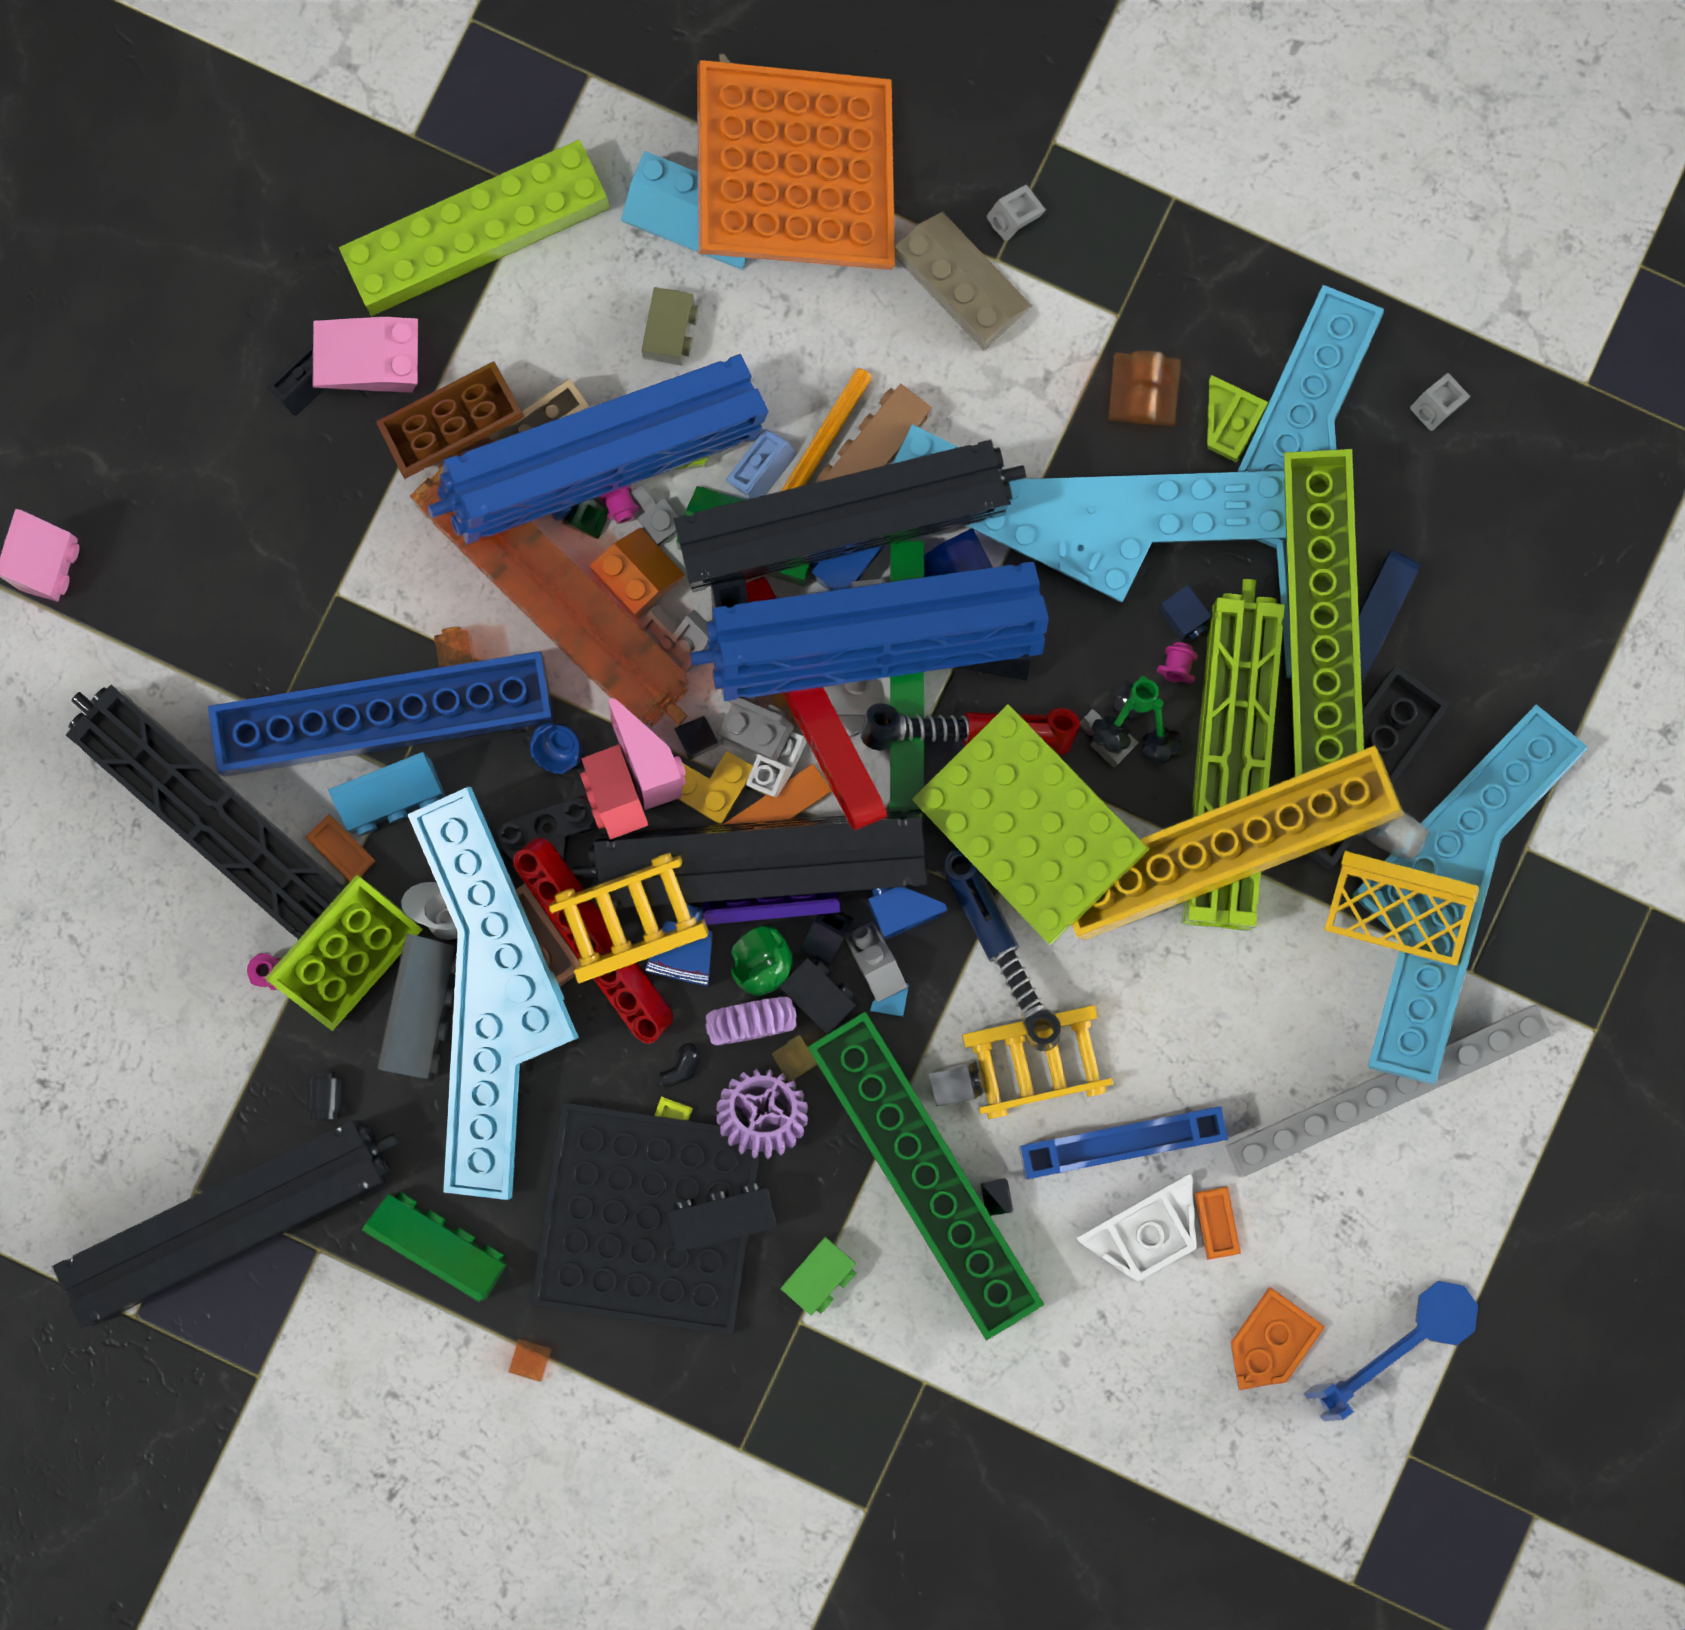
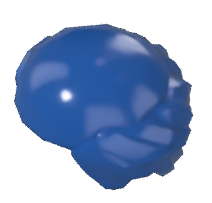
M544 723L534 730L530 741L531 757L535 759L539 767H544L546 771H551L554 774L569 772L581 762L583 749L580 745L579 736L573 728L564 723Z

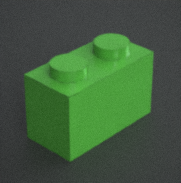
M825 1236L780 1289L809 1315L812 1316L815 1311L822 1314L834 1300L830 1296L831 1292L838 1284L844 1288L856 1275V1272L852 1269L856 1262Z

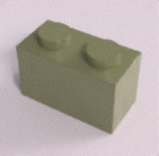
M654 287L641 350L643 359L682 366L684 356H690L693 337L688 336L690 324L696 325L699 305H694L693 294Z

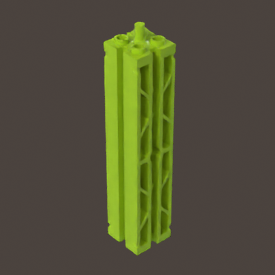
M1243 579L1241 595L1223 594V598H1217L1210 608V615L1212 617L1209 620L1210 625L1207 637L1191 819L1269 788L1283 632L1282 621L1285 604H1277V599L1271 597H1257L1255 603L1256 580ZM1261 872L1183 902L1184 908L1181 924L1220 927L1222 929L1249 931L1251 928L1256 927Z

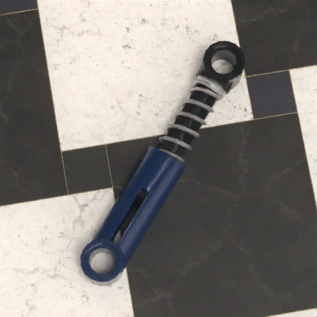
M955 849L945 859L946 881L954 890L988 960L1000 967L999 974L1005 977V985L1011 989L1010 995L1016 998L1015 1006L1020 1007L1022 1010L1020 1016L1023 1018L1022 1024L1027 1031L1028 1043L1037 1051L1045 1052L1052 1050L1060 1040V1021L1049 1009L1045 1008V1005L1040 1003L1042 998L1037 997L1035 993L1037 988L1032 987L1030 983L1031 977H1027L1024 971L1026 967H1022L1019 962L1021 957L1015 954V951L1019 949V945L983 874L959 849ZM958 863H965L971 869L964 875H958L954 873L952 868ZM971 886L984 909L982 912L969 888ZM1042 1024L1048 1025L1053 1030V1033L1048 1038H1040L1034 1033L1035 1028Z

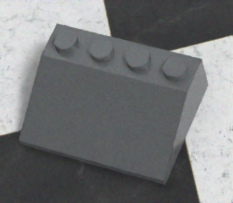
M406 934L378 1064L379 1070L431 1080L432 1073L438 1074L441 1063V1054H437L439 1040L445 1041L448 1030V1021L444 1020L446 1007L452 1008L454 1002L455 988H452L451 984L453 974H456V946Z

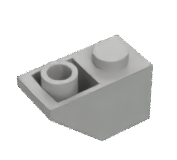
M874 921L846 934L845 940L877 1002L907 988L896 960Z

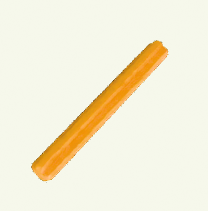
M862 368L855 370L781 491L807 485L870 383L872 375Z

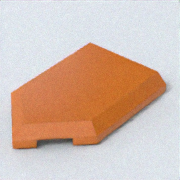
M1268 1287L1230 1342L1238 1390L1287 1383L1325 1328L1324 1325L1271 1287Z

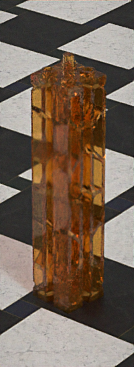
M458 451L451 455L449 458L456 455L462 456L463 454L460 451ZM443 463L438 467L439 471L431 479L428 477L410 495L417 509L426 518H429L433 525L610 699L616 698L643 724L649 725L651 728L663 718L665 713L678 725L688 717L676 705L688 692L686 686L689 684L686 672L677 664H674L671 658L531 521L490 537H481L479 541L466 545L463 536H457L452 527L450 518L455 515L454 511L435 518H431L428 512V505L440 501L437 487L440 486L439 474L443 473Z

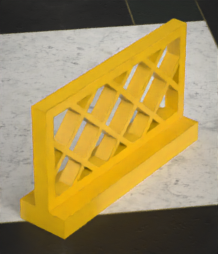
M1345 851L1341 863L1340 876L1324 931L1457 967L1473 908L1480 891L1478 886ZM1348 875L1362 878L1368 890L1350 899L1344 889ZM1367 880L1377 882L1379 884L1371 888ZM1386 885L1395 887L1401 899L1383 908L1374 892ZM1400 889L1411 891V893L1404 896ZM1371 894L1380 911L1362 920L1353 904ZM1418 894L1428 896L1434 908L1416 917L1407 901ZM1342 895H1344L1347 902L1340 905ZM1434 898L1441 899V900H1445V901H1444L1443 903L1437 905L1436 902H1435V900H1434ZM1404 903L1413 919L1395 929L1386 912ZM1451 903L1466 906L1463 918L1449 926L1440 910ZM1350 906L1359 922L1348 929L1334 926L1337 913ZM1437 912L1446 928L1428 938L1419 921ZM1383 915L1392 931L1380 938L1371 936L1365 924ZM1416 923L1425 940L1413 947L1404 945L1398 933ZM1362 926L1366 934L1355 932L1354 930ZM1460 926L1459 933L1456 938L1452 930ZM1449 932L1455 942L1452 957L1437 954L1431 942ZM1395 935L1399 943L1387 939ZM1428 944L1432 952L1420 948Z

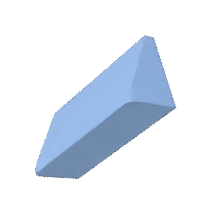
M765 429L730 473L726 481L749 499L764 496L795 458L797 452L788 441Z

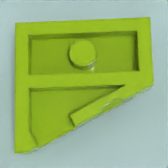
M1211 375L1209 379L1208 449L1237 463L1260 423L1268 402Z

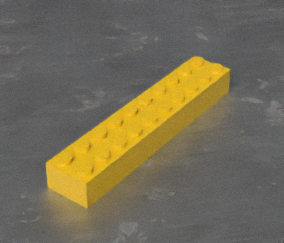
M1375 746L1141 838L1140 840L1150 850L1072 925L1076 937L1084 941L1404 816L1379 751Z

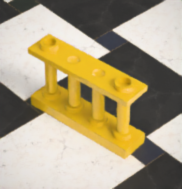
M667 853L652 859L653 865L577 893L572 888L555 895L556 901H553L549 906L551 913L564 910L581 954L580 964L576 965L574 969L578 984L708 936L709 931L705 920L696 921L695 917L690 916L673 871L674 868L682 864L680 855L672 858L671 853ZM657 874L661 875L678 920L675 924L677 929L666 933L663 932L662 928H658L641 880ZM627 885L646 933L643 935L644 941L633 945L630 940L625 938L608 893ZM596 897L614 945L611 947L612 952L603 956H599L598 952H594L576 905Z
M1095 1005L1054 1014L1059 1019L1061 1027L1071 1025V1030L1076 1032L1087 1083L1067 1087L1057 1044L1052 1050L1045 1051L1054 1091L1038 1095L1034 1094L1023 1042H1026L1024 1035H1026L1027 1031L1022 1024L1023 1021L963 1034L964 1049L972 1047L973 1053H977L979 1066L985 1077V1092L989 1106L978 1108L979 1115L987 1113L989 1120L1007 1116V1108L1083 1091H1086L1087 1097L1107 1093L1105 1086L1113 1085L1112 1078L1100 1080L1089 1033V1027H1092L1090 1021L1098 1018ZM1042 1024L1035 1028L1034 1033H1038L1040 1038H1048L1052 1035L1053 1030L1048 1025ZM1005 1040L1006 1046H1010L1021 1094L1020 1099L1001 1102L990 1050L993 1049L992 1043Z

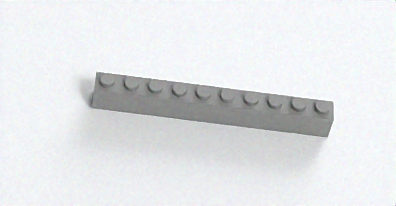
M1537 1005L1528 1006L1448 1043L1436 1085L1389 1073H1382L1226 1145L1225 1148L1238 1176H1248L1551 1036Z

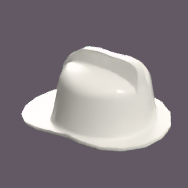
M420 883L412 886L405 892L401 900L402 910L410 919L428 926L433 935L442 940L458 938L457 928L437 883Z

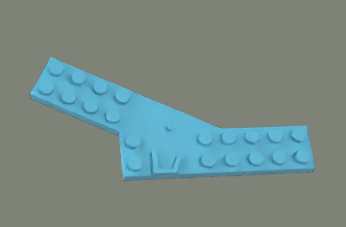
M1325 285L1322 286L1237 472L1284 471V452L1337 450L1334 421L1384 314L1383 308ZM1286 529L1285 539H1260L1257 541L1277 549L1281 604H1285L1282 625L1286 677L1292 678Z
M1535 705L1385 860V862L1477 885L1480 891L1473 908L1457 967L1399 951L1370 1056L1369 1069L1432 1085L1437 1083L1501 839L1587 751V746L1538 705ZM1367 880L1371 888L1379 884L1377 882ZM1365 883L1353 893V898L1368 890ZM1386 885L1374 892L1383 908L1401 899L1395 887ZM1400 889L1404 896L1411 893V891ZM1371 894L1358 901L1372 914L1380 911ZM1418 894L1407 901L1416 917L1434 908L1429 897L1426 895ZM1434 898V900H1435V902H1436L1437 905H1439V904H1441V903H1443V902L1445 901V900H1441V899ZM1404 903L1386 912L1395 929L1413 919ZM1451 903L1440 910L1449 926L1463 918L1466 906ZM1437 912L1419 921L1428 938L1446 928ZM1383 915L1377 917L1378 920L1391 930ZM1416 923L1398 933L1404 945L1413 947L1425 940ZM1460 926L1452 930L1456 938L1458 936ZM1449 932L1431 942L1437 954L1452 957L1455 942ZM1428 944L1420 948L1432 952Z

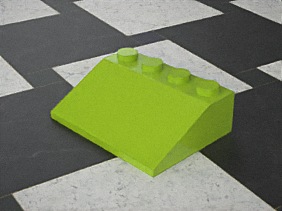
M356 875L265 979L333 1031L403 952L406 934L417 936L423 929L386 896Z

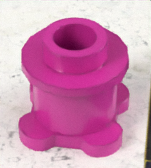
M631 485L600 496L601 502H605L609 511L607 515L608 520H615L617 524H622L635 518L634 513L639 510V506L634 504L631 497Z
M1176 642L1173 646L1166 647L1167 659L1165 666L1159 665L1157 673L1162 674L1165 677L1164 679L1169 682L1193 684L1196 677L1190 675L1193 662L1198 658L1197 653L1193 651V647L1182 642Z
M263 953L253 957L247 966V975L250 983L254 986L278 990L265 979L266 976L263 977L261 975V968L268 965L270 973L282 958H275Z

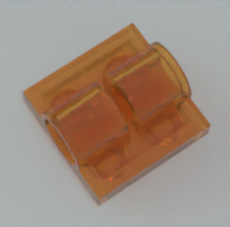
M1135 351L1132 354L1115 353L1108 420L1173 427L1175 424L1181 359L1165 358L1163 354L1154 351Z

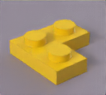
M729 751L725 752L710 779L683 763L686 773L684 775L686 785L682 786V798L677 799L719 825L723 824L745 788L753 768L751 764Z

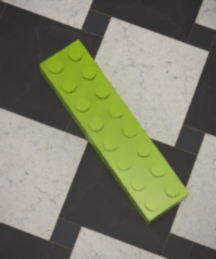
M578 139L338 248L368 312L373 316L610 209L605 191L581 140Z

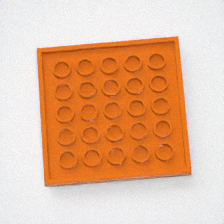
M700 60L697 65L698 254L892 270L895 266L891 79Z

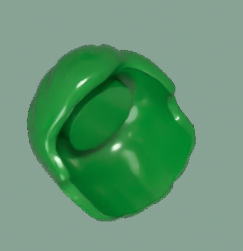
M768 925L753 928L732 947L731 953L735 961V968L732 967L731 969L732 976L737 985L748 994L754 996L766 995L778 989L789 978L793 965L792 954L784 938L776 928Z

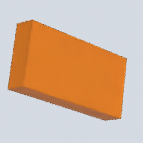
M330 814L305 836L349 882L356 875L362 877L377 862Z
M1228 1187L1193 1193L1206 1259L1211 1260L1241 1254Z

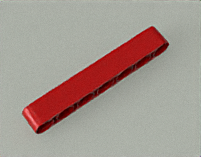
M535 838L514 855L513 866L580 959L581 954L564 910L551 913L549 906L553 901H556V894L572 888L577 893L583 891L584 888L554 846L544 838ZM592 899L576 904L594 952H598L599 956L611 953V947L614 945L602 913ZM637 962L593 978L639 1041L649 1044L653 1043L672 1025L673 1014Z

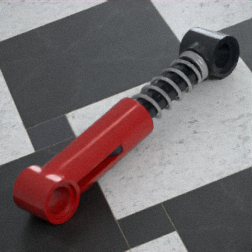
M877 703L870 706L866 712L861 731V740L868 748L878 751L886 750L891 747L893 742L902 741L906 737H909L910 741L913 737H920L921 741L924 740V737L932 738L933 741L936 738H943L945 742L947 738H955L956 742L959 738H962L963 744L966 746L998 713L966 712L959 720L953 715L949 716L948 719H944L942 715H939L936 719L927 715L922 719L918 714L913 718H910L907 714L899 715L894 707L884 703ZM1055 708L1049 714H1019L1058 755L1066 754L1071 750L1080 726V720L1073 711L1065 708Z

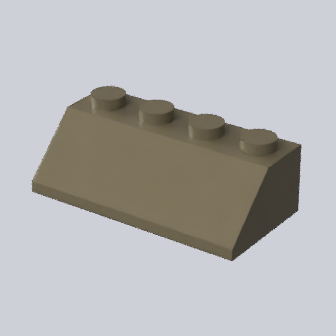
M943 212L920 223L895 245V258L983 351L1032 307L1023 295Z

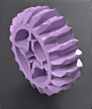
M788 997L764 999L710 1011L706 1015L707 1035H709L712 1044L724 1045L792 1031L797 1026L796 1010L793 1007L792 1000Z
M757 1068L753 1071V1077H749L743 1072L740 1075V1082L732 1079L729 1082V1089L724 1088L721 1092L722 1100L717 1102V1111L719 1113L716 1120L718 1125H722L720 1129L721 1135L729 1136L728 1144L730 1147L739 1143V1152L741 1154L746 1152L747 1149L752 1150L754 1159L758 1156L759 1151H763L769 1159L774 1149L780 1155L785 1152V1145L793 1149L796 1144V1138L801 1139L803 1136V1127L807 1125L808 1121L806 1115L808 1105L806 1102H802L804 1099L803 1091H795V1081L785 1084L784 1073L777 1078L772 1077L773 1072L771 1069L766 1072V1076H760ZM776 1099L786 1107L790 1117L784 1115L783 1110L776 1107ZM735 1110L741 1112L742 1117L749 1121L748 1128L738 1120Z

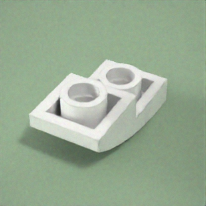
M792 731L777 762L758 754L746 786L777 798L803 752L807 742L805 737Z

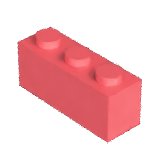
M618 744L581 758L585 771L580 773L598 828L605 827L611 840L648 826L620 745Z

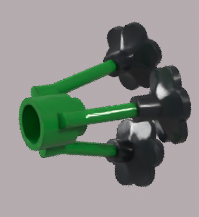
M1141 676L1139 680L1132 677L1128 678L1124 684H1117L1113 689V695L1116 698L1113 702V707L1120 714L1117 718L1105 716L1103 720L1097 719L1093 722L1094 742L1105 746L1112 753L1118 752L1120 748H1128L1131 743V739L1128 736L1130 729L1124 723L1126 717L1132 720L1136 719L1141 713H1147L1153 709L1156 728L1152 733H1147L1143 736L1144 756L1148 759L1155 758L1159 763H1167L1171 757L1179 756L1182 753L1181 734L1175 730L1169 731L1168 728L1164 727L1162 716L1163 701L1157 698L1159 689L1156 683L1145 676Z

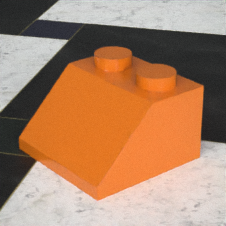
M641 527L613 543L589 565L596 578L636 620L642 617L686 576Z

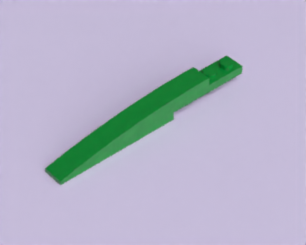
M900 541L890 544V582L923 578L924 541ZM924 672L890 677V706L894 707L899 715L907 714L910 718H913L918 714L924 719ZM906 737L902 741L893 742L890 747V811L908 812L909 810L920 809L912 799L924 788V740L921 741L920 737H913L910 741L909 737Z

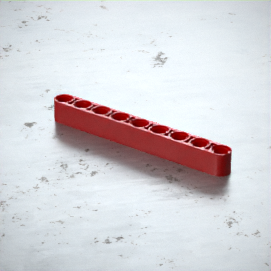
M765 576L745 583L749 603L777 599ZM818 687L782 693L852 829L858 830L886 818L887 813L881 796L825 689Z

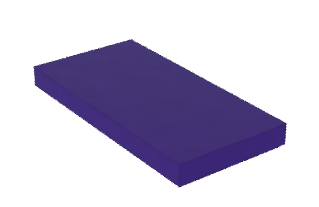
M838 892L703 902V918L706 925L840 912Z

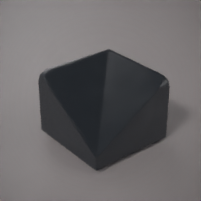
M705 716L674 728L689 760L719 746Z
M999 1179L980 1183L984 1206L990 1216L1012 1213L1013 1205L1008 1180Z

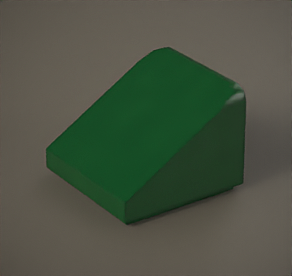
M593 499L571 506L572 511L563 519L562 524L585 535L599 539L607 521L608 508Z

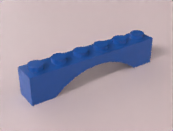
M1222 1106L1021 1145L1019 1146L1024 1176L1028 1180L1126 1159L1228 1140Z

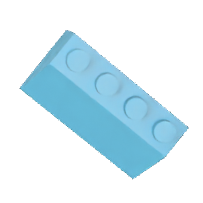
M644 151L631 180L621 222L698 252V172ZM704 254L741 270L747 258Z

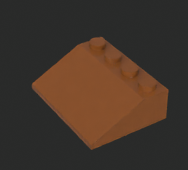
M495 361L376 421L403 478L406 479L525 416Z

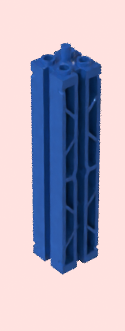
M738 354L730 357L725 362L718 361L467 451L462 456L456 455L445 459L442 469L443 473L439 474L440 486L437 487L440 501L428 505V512L431 518H435L454 511L455 515L450 518L452 527L456 535H462L466 545L479 541L481 537H490L735 447L742 441L754 440L759 437L762 429L761 423L765 422L769 411L758 388L754 389L750 381L752 376L742 355Z
M1034 562L1021 563L1019 566L1006 565L737 604L732 608H727L726 606L712 608V622H707L709 638L707 640V650L690 652L692 666L714 663L713 679L715 689H722L724 701L737 700L742 696L751 698L1021 658L1025 654L1029 656L1043 654L1045 644L1043 633L1047 632L1049 617L1044 598L1040 596V583Z

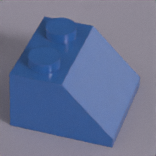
M905 887L875 889L872 891L873 897L868 899L869 908L884 941L944 916L947 912L945 903Z

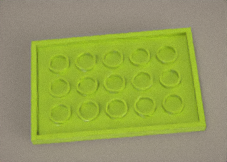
M1010 705L1003 708L912 799L1049 945H1052L1150 850Z

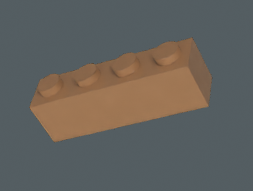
M901 383L895 390L889 388L879 401L882 407L875 415L869 413L858 428L861 433L854 441L848 439L838 452V455L841 456L834 466L828 464L817 480L820 482L892 464L911 425L913 424L921 428L931 416L932 407Z

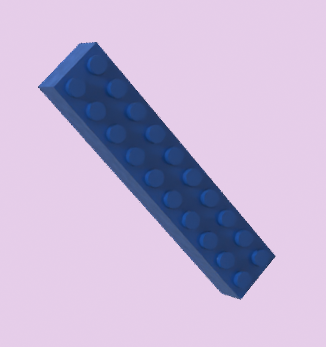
M541 651L208 706L217 772L225 777L554 722L545 659Z

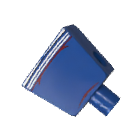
M687 905L690 916L695 917L696 921L701 920L703 909ZM666 920L662 928L663 932L666 933L677 929L676 922ZM708 930V936L650 957L645 971L650 974L709 987L713 932Z

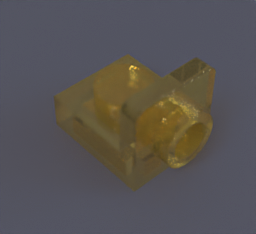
M800 1035L772 1054L788 1081L796 1079L817 1066L815 1059Z

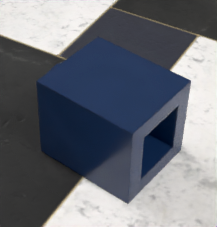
M1186 585L1165 600L1158 608L1181 641L1188 636L1194 640L1208 629L1206 623L1212 617L1189 585Z

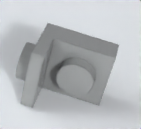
M1024 185L999 199L988 213L987 219L1003 240L1007 241L1013 237L1018 229L1041 217L1046 209L1029 187Z
M1447 373L1428 388L1413 403L1410 409L1430 431H1433L1449 415L1462 406L1470 396Z

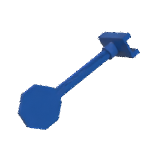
M1442 1281L1435 1282L1418 1296L1415 1319L1417 1323L1416 1328L1347 1380H1340L1336 1384L1314 1385L1304 1393L1307 1399H1320L1321 1404L1327 1410L1320 1415L1323 1421L1344 1420L1354 1412L1347 1403V1401L1354 1397L1353 1393L1427 1338L1432 1342L1456 1346L1474 1333L1478 1304L1465 1286Z

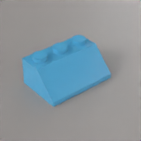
M424 752L328 789L347 831L352 834L357 832L358 836L376 831V825L389 820L390 824L402 821L409 817L407 812L419 807L421 809L446 797L432 760Z

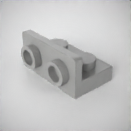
M742 696L737 700L728 701L732 706L717 734L723 739L777 762L794 728V725L785 719L787 713L770 704L767 709L758 706L759 701L753 697L746 698Z

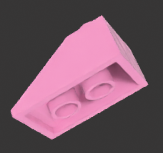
M369 317L313 322V387L413 392L417 385L418 319Z
M15 509L0 556V577L22 592L58 602L60 595L66 593L69 585L67 573L70 563H75L79 554L78 539L57 526L22 510Z
M616 698L609 699L610 721L644 811L682 798V786L686 785L684 778L686 773L680 756L673 757L670 747Z

